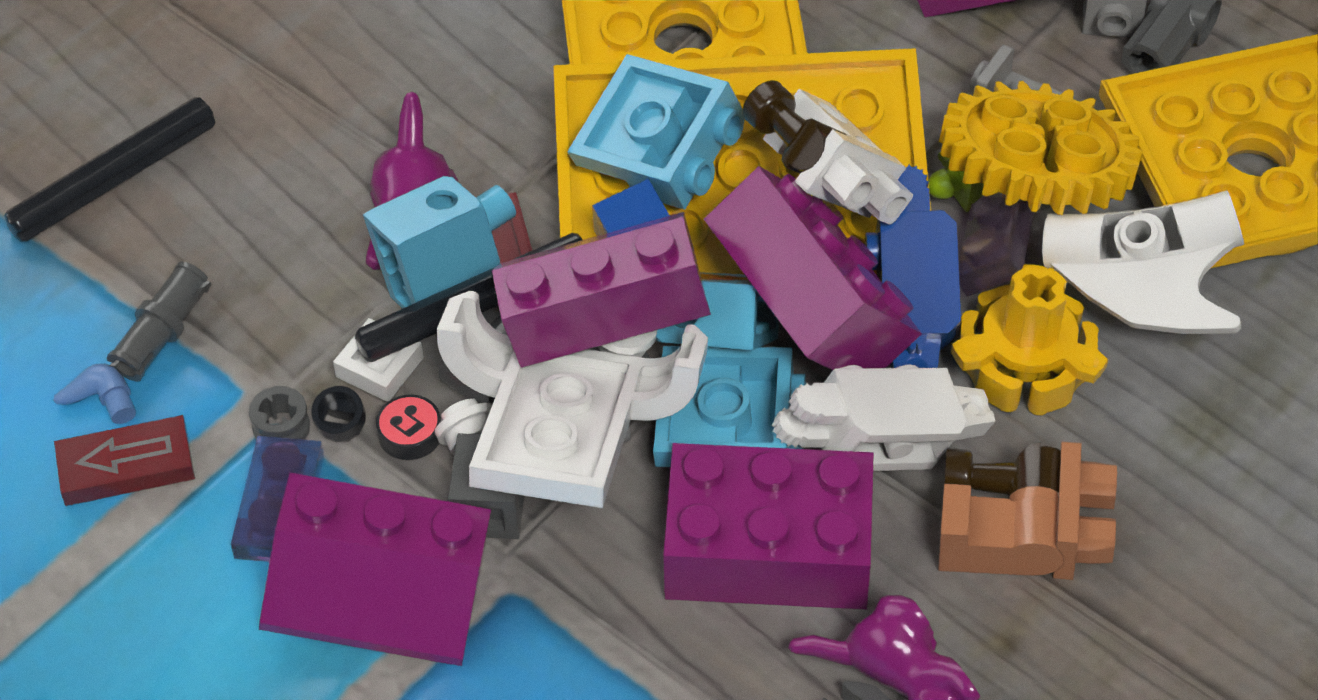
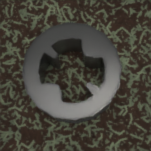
M274 386L261 391L250 403L248 414L252 423L253 434L256 441L263 448L272 451H286L297 447L308 436L310 419L307 414V405L304 397L297 390L287 386ZM277 413H290L291 417L289 421L282 417L283 424L280 425L269 424L268 418L272 417L274 420H277Z

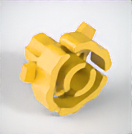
M1021 264L1018 272L1012 275L1010 284L980 293L977 299L976 311L968 310L961 316L958 340L952 344L951 354L962 371H966L971 377L975 388L984 390L988 403L999 408L1001 411L1013 412L1018 408L1023 382H1032L1027 403L1028 410L1032 414L1044 415L1066 407L1072 401L1073 393L1082 383L1089 382L1094 384L1107 368L1109 359L1098 350V327L1090 321H1082L1081 324L1084 307L1080 301L1064 294L1067 281L1053 268ZM976 328L978 330L982 329V334H975Z

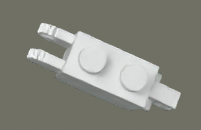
M849 365L834 369L824 383H813L812 386L806 383L805 386L801 384L790 396L791 399L788 401L791 406L788 409L783 408L774 418L772 424L774 429L772 432L776 433V438H779L781 443H786L788 447L793 445L796 448L800 445L802 448L821 447L822 450L874 452L873 471L932 469L954 441L983 436L996 420L993 411L989 408L988 398L984 390L954 386L947 368H918L915 365H903L896 368H862L858 365Z

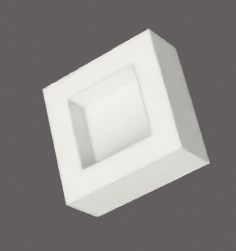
M368 318L367 321L363 324V326L370 324L375 320ZM354 335L333 361L335 375L337 378L388 402L423 360L422 343L416 342L377 361L367 362L360 353Z

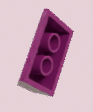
M684 212L503 262L492 270L501 320L521 368L711 315Z
M289 473L275 528L259 630L462 666L485 551L491 509Z

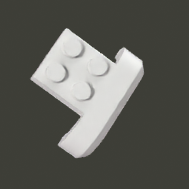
M468 291L450 298L437 327V343L440 355L448 369L462 383L479 393L495 398L469 465V487L603 508L630 420L648 421L665 418L677 413L691 401L696 392L706 359L708 337L696 325L689 324L685 327L681 346L675 352L665 357L642 358L587 349L521 368L509 337L494 329L482 315L479 295L476 292Z

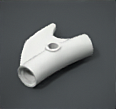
M1228 190L1184 202L1138 210L1063 215L1049 213L1047 215L1042 242L1044 267L1053 268L1089 301L1130 327L1179 334L1237 333L1241 329L1239 316L1208 301L1199 292L1200 282L1208 270L1230 250L1244 245L1240 224Z

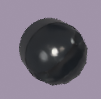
M345 386L329 387L318 394L312 404L311 415L318 431L325 438L336 443L349 442L360 434L365 425V407L359 395L351 388ZM328 414L332 417L351 422L342 424L325 421Z

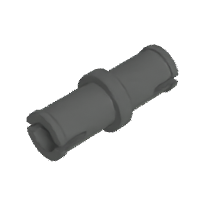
M178 262L172 274L153 299L142 301L136 309L135 317L137 320L115 349L107 355V361L112 362L110 366L116 368L123 377L131 381H141L145 371L166 343L175 342L184 330L182 322L202 295L211 287V282L206 281L208 279L206 274L188 262Z

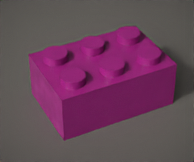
M758 166L704 218V221L808 359L832 370L849 365H858L862 368H886L922 335L907 315L914 309L913 305L892 282L888 280L884 283L881 282L872 270L878 264L877 259L858 238L853 235L847 238L837 224L843 220V216L833 203L806 193L796 184V179L790 174H786L781 179Z
M673 443L663 554L665 600L867 610L871 569L874 452Z

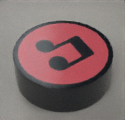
M419 395L398 396L384 404L376 418L377 434L382 449L390 456L401 460L420 459L433 452L439 445L435 435V428L441 422L437 406L429 399Z

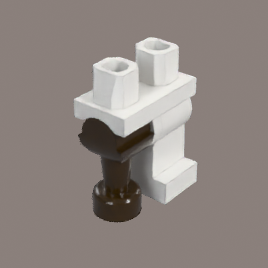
M775 80L766 81L758 85L748 95L743 106L744 119L758 132L766 134L763 140L777 153L782 154L781 160L785 168L800 173L795 182L806 193L868 218L873 214L878 220L889 225L897 220L912 200L913 194L898 181L906 167L894 156L883 152L830 102L801 89H798L793 96L780 82Z

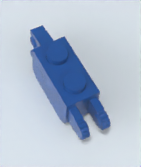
M910 164L906 167L898 181L913 194L912 200L893 224L889 225L878 220L875 232L865 233L864 245L878 261V264L872 270H877V276L881 282L884 283L886 280L892 282L913 305L914 309L907 315L922 333L921 336L890 363L891 368L903 365H915L918 368H938L940 350H943L955 338L956 328L961 322L957 222L944 210L930 211L927 175L923 174V169L919 170L917 165L911 167Z

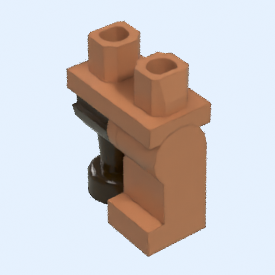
M1061 441V450L1054 447L1041 446V443L1031 444L1019 453L1015 462L973 463V454L970 450L947 448L938 571L1031 576L1053 573V578L1073 580L1076 563H1112L1116 541V520L1112 518L1079 516L1080 507L1114 509L1117 488V466L1081 461L1082 443ZM971 489L1008 495V499L971 496Z

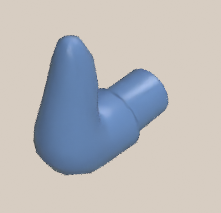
M105 363L93 364L86 368L73 381L54 395L53 399L56 404L68 405L98 394L101 404L106 406L113 423H127L136 415L135 407L130 398L131 390L116 368Z

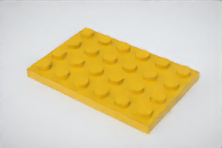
M916 48L653 60L654 62L729 82L742 108L748 95L758 85L766 81L775 80L780 82L793 96L798 89L806 91L830 102L883 152L897 158L905 167L910 164L911 167L917 165L919 170L923 169V174L927 175L926 180L928 181ZM622 62L553 65L560 238L571 233H578L583 240L596 237L592 205L630 188L625 180L576 166L567 152ZM745 119L743 131L738 141L731 146L724 144L713 162L715 167L714 180L708 192L702 196L694 194L685 210L663 203L669 215L684 212L700 272L744 274L704 221V218L758 166L781 179L786 174L792 175L795 179L800 175V173L785 168L781 160L782 154L777 153L763 140L766 134L758 132ZM835 205L843 216V220L837 224L847 238L853 235L864 244L865 233L875 232L878 219L873 214L868 218Z

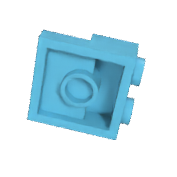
M626 54L567 152L576 166L625 180L629 187L649 179L662 203L685 210L694 194L702 196L710 189L715 175L713 162L724 144L731 146L740 138L744 127L743 108L727 81Z
M663 346L662 357L672 354L680 346ZM708 347L699 383L691 401L677 413L656 420L653 448L655 467H671L673 443L803 449L800 445L796 448L793 445L788 447L786 443H781V440L776 438V433L772 432L774 429L772 424L776 415L783 408L788 409L791 406L788 401L791 399L790 396L794 390L801 384L803 386L806 385L805 374H794L792 348L759 347L755 350Z

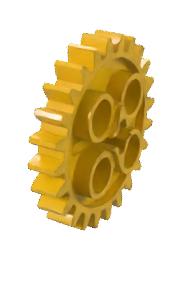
M997 81L995 82L993 92L979 85L975 86L973 96L961 92L957 103L950 102L948 104L939 142L942 143L941 156L950 158L948 166L950 171H964L962 180L964 184L983 183L982 195L990 196L998 192L1005 194V205L1008 206L1015 204L1019 199L1027 201L1031 212H1037L1041 204L1050 205L1057 215H1063L1065 205H1071L1080 213L1087 214L1090 203L1102 209H1107L1110 198L1122 201L1126 190L1133 189L1142 150L1137 148L1140 140L1139 136L1127 134L1130 129V123L1113 121L1115 110L1104 109L1097 111L1094 109L1096 99L1074 100V92L1071 89H1067L1059 95L1052 93L1049 84L1043 83L1038 91L1031 90L1024 81L1018 82L1017 89H1010L1002 82Z

